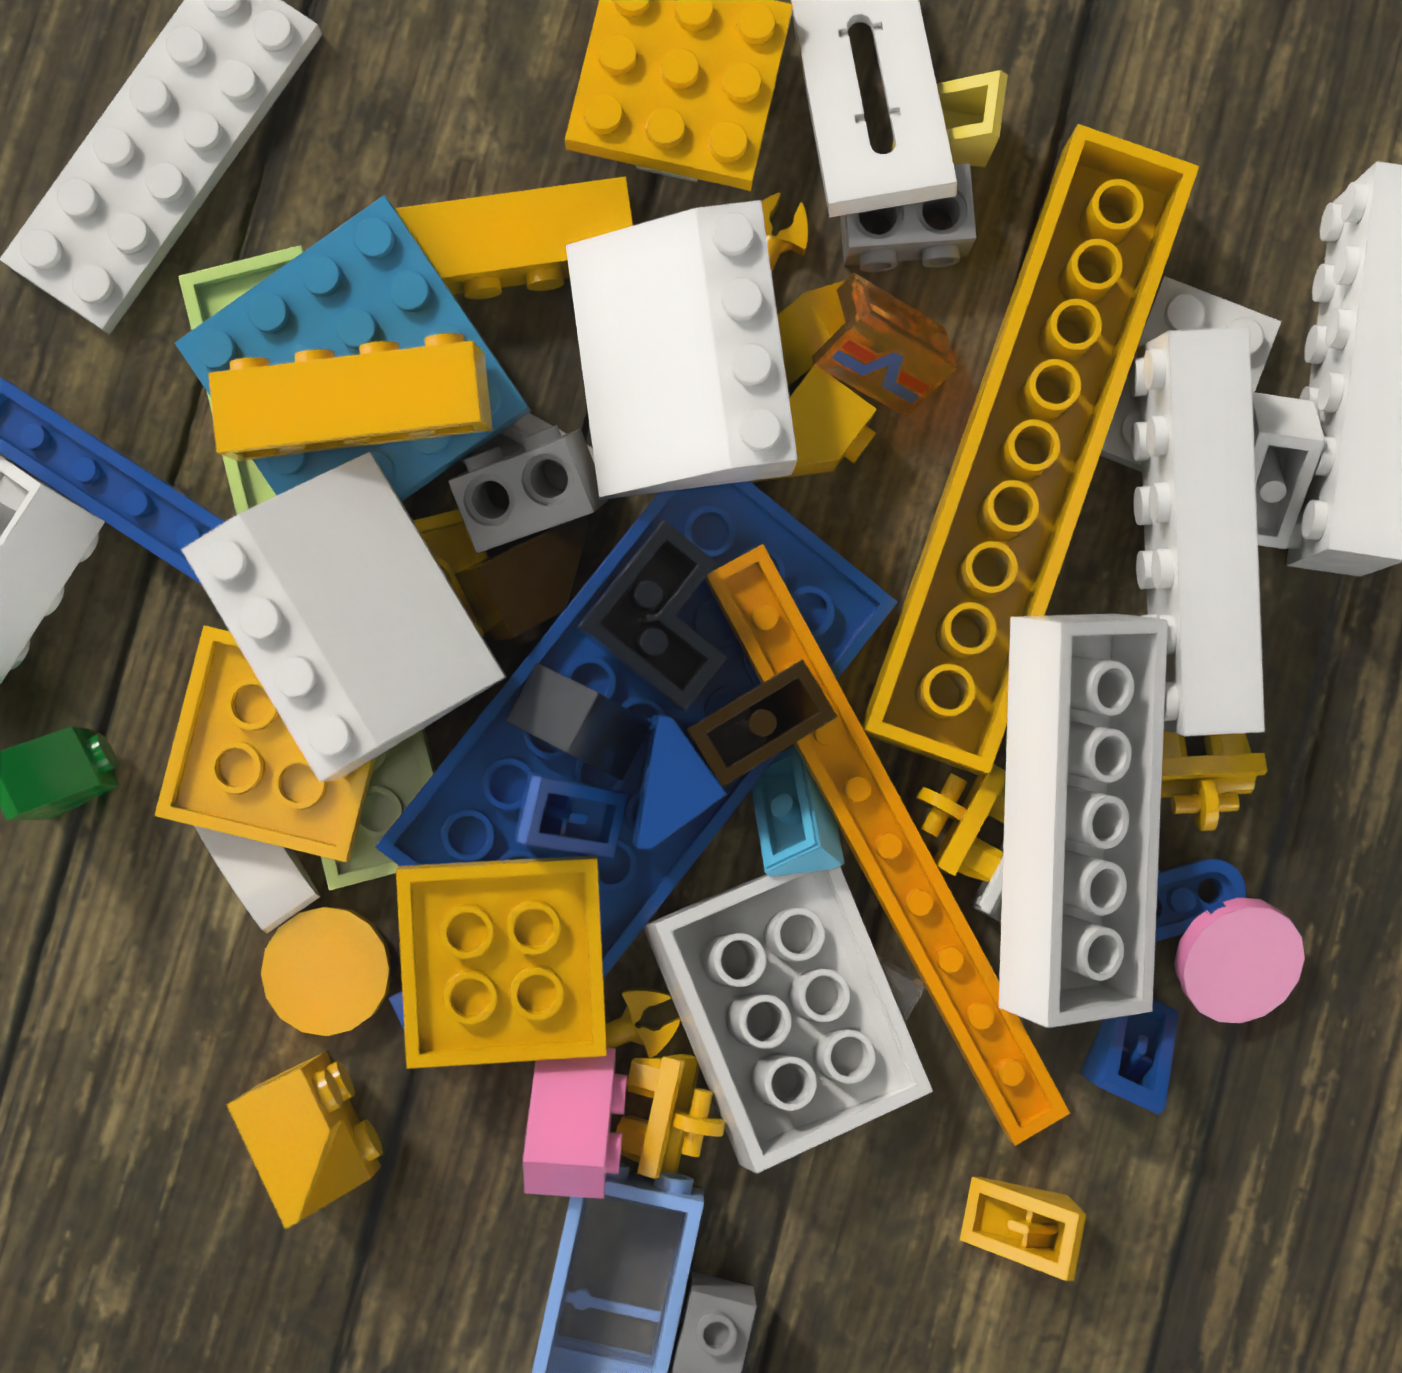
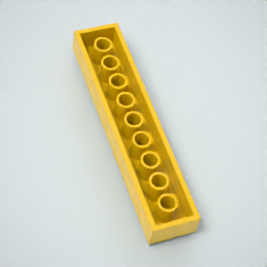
M1077 124L1061 153L861 726L867 736L976 775L990 774L1007 726L1010 618L1018 616H1045L1200 166L1081 124Z

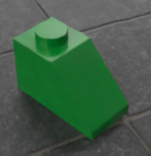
M71 726L1 750L0 808L6 820H53L119 786L120 784L113 772V769L118 767V761L111 745L102 734L98 733L95 735L92 729Z

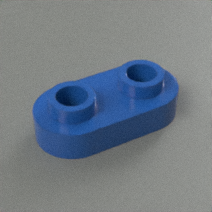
M1199 859L1158 871L1155 941L1184 934L1192 921L1206 910L1212 914L1217 909L1226 907L1222 903L1224 901L1237 897L1246 898L1245 882L1239 871L1231 864L1217 859ZM1209 878L1216 886V894L1211 901L1203 902L1198 895V886L1203 880Z

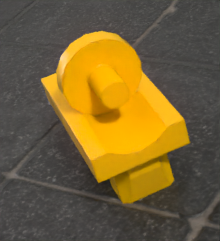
M1163 730L1161 798L1171 797V810L1173 814L1192 813L1196 828L1200 832L1216 830L1219 812L1238 811V794L1252 793L1257 775H1265L1268 771L1265 753H1251L1245 733L1206 735L1204 743L1207 756H1188L1185 737Z
M993 764L990 774L978 775L962 805L957 804V801L968 782L952 773L940 794L926 787H922L917 799L932 808L921 830L938 838L948 818L953 819L949 830L933 857L940 871L953 876L959 872L962 875L985 882L991 880L1003 857V852L976 836L987 816L1004 825L1006 770Z
M677 1054L652 1058L639 1057L632 1060L627 1080L628 1092L653 1098L649 1120L628 1115L622 1117L617 1125L616 1133H622L621 1155L639 1162L637 1174L656 1179L659 1178L660 1172L675 1173L678 1171L681 1153L692 1157L700 1156L704 1135L723 1136L726 1122L709 1114L713 1092L696 1088L700 1070L696 1056Z

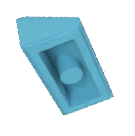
M793 746L776 757L751 789L765 873L770 877L829 870L844 865L837 823L796 747Z

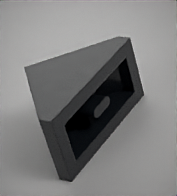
M538 663L533 667L506 719L507 722L621 781L652 724L604 695Z

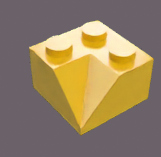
M327 1051L256 1085L227 1104L285 1229L368 1181L381 1167L377 1158L383 1154L379 1137L367 1119L359 1121L349 1099L355 1096L351 1078L340 1061L331 1062Z

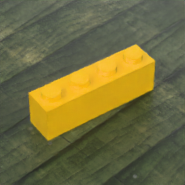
M626 176L395 208L452 294L464 293L465 298L474 300L496 297L502 293L503 287L526 284L527 289L532 291H546L559 288L564 285V279L570 278L566 245L633 226Z
M442 333L426 337L424 339L425 346L400 349L398 342L377 341L360 345V354L335 357V352L332 350L313 349L295 353V362L270 365V359L262 357L230 361V370L208 373L216 452L233 460L243 461L493 431L485 353L472 340L465 341L463 334Z

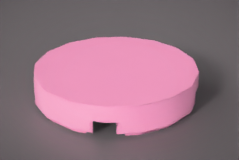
M1237 897L1222 902L1226 907L1219 908L1212 914L1206 910L1192 921L1179 941L1174 961L1176 977L1180 981L1183 993L1200 1013L1218 1022L1244 1023L1267 1015L1287 999L1299 982L1305 960L1302 936L1292 921L1281 910L1261 899Z

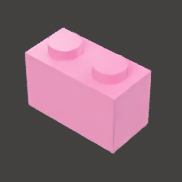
M606 1048L607 1056L535 1061L523 1156L524 1193L604 1199L606 1173L619 1174L622 1133L610 1132L612 1114L624 1115L626 1103L627 1075L615 1074L616 1048Z

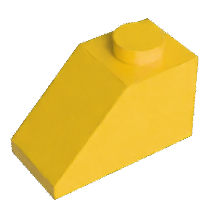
M814 364L789 397L798 459L792 475L752 480L750 482L832 472L844 457L855 463L876 435V432L869 428L868 425L877 409L817 364Z

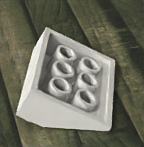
M761 200L694 208L566 245L599 500L791 476L798 459Z
M371 452L237 514L181 549L319 782L342 779L507 677Z
M840 867L774 877L765 874L648 922L643 927L709 1091L713 1092L712 1098L720 1118L726 1122L725 1130L741 1166L757 1174L933 1092Z

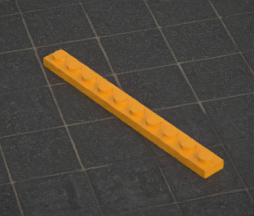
M764 544L708 573L704 579L760 683L765 682L803 659L837 714V718L797 741L794 745L1007 1139L1016 1146L1069 1115L1070 1111L1018 1015L999 1008V980Z

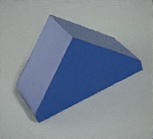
M653 715L632 837V843L637 848L649 850L726 795L674 719L660 715Z
M529 771L514 833L516 842L613 858L628 794Z
M1153 999L1152 1012L1103 1019L1079 1074L1096 1086L1160 1115L1166 1106L1179 1011Z

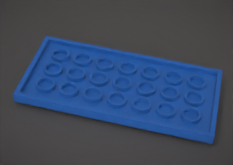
M750 481L658 492L375 848L399 866L589 856L592 854L516 842L514 833L529 771L628 794L614 857L597 855L604 978L780 752L723 786L722 788L726 793L724 797L651 850L637 848L632 843L651 726L622 781L507 722L506 719L535 664L538 663L604 695L651 723L653 715L672 717L703 760L685 729L761 684L705 579H703L675 616L723 653L727 659L686 710L675 709L576 629L577 625L662 521L668 522L717 562L710 572L764 544L836 680L898 603Z

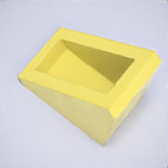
M998 70L937 83L953 163H970V166L986 167L1000 137L1008 74ZM893 137L892 151H893L894 148H895L894 137Z

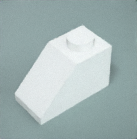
M1252 392L1258 545L1286 549L1326 441L1315 401Z

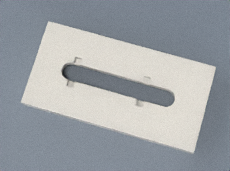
M790 0V4H793V23L829 218L955 197L957 193V178L919 0ZM858 22L868 24L873 32L895 142L894 150L888 154H878L870 146L852 48L848 36L849 27Z

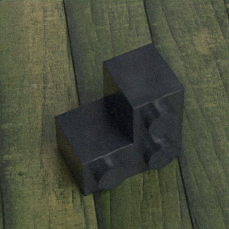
M664 520L654 529L577 625L576 629L675 709L686 710L727 657L675 615L717 562Z

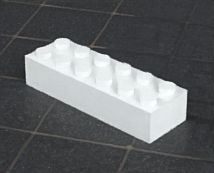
M1376 161L1355 182H1351L1347 189L1333 203L1330 202L1326 206L1321 220L1320 239L1327 241L1325 263L1319 266L1312 288L1313 301L1319 302L1317 325L1311 327L1305 344V361L1312 363L1309 386L1303 389L1299 399L1315 401L1326 442L1287 546L1288 556L1286 566L1359 577L1402 562V165Z
M1250 327L1167 331L1137 348V357L1133 358L1128 372L1130 393L1133 397L1139 396L1140 422H1134L1132 426L1131 449L1134 460L1142 461V487H1136L1134 493L1135 520L1137 525H1144L1145 551H1139L1136 560L1139 588L1147 589L1148 615H1141V617L1168 619L1163 730L1183 736L1265 732Z
M1121 614L1018 616L1010 618L999 1008L1047 1028L1152 1012L1168 619Z

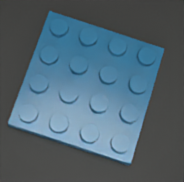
M385 195L175 342L209 395L208 373L230 370V361L240 358L270 359V365L295 362V353L313 349L332 350L335 352V357L360 354V345L377 341L398 342L400 349L425 346L424 339L426 337L442 333L463 334L465 341L472 340L485 353L493 431L252 459L276 496L371 452L402 502L532 411Z

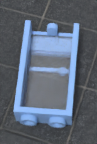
M620 1161L619 1174L606 1173L604 1199L570 1197L532 1373H668L704 1205V1190L692 1187L694 1179L676 1172H660L659 1178L656 1179L629 1173L631 1166Z

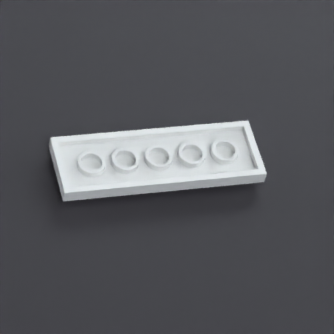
M184 0L3 253L0 261L110 335L320 39L322 32L318 24L282 0Z

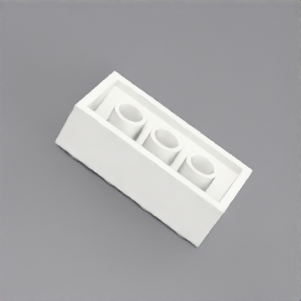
M1 455L0 684L9 670L18 667L26 657L31 636L44 616L50 615L60 604L64 595L65 583L78 563L85 561L93 553L99 539L98 532L105 523V521Z

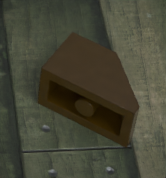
M586 515L531 534L455 573L488 643L512 639L515 647L526 644L547 633L549 627L546 620L567 608L590 525Z
M802 659L685 730L720 786L723 787L838 716Z

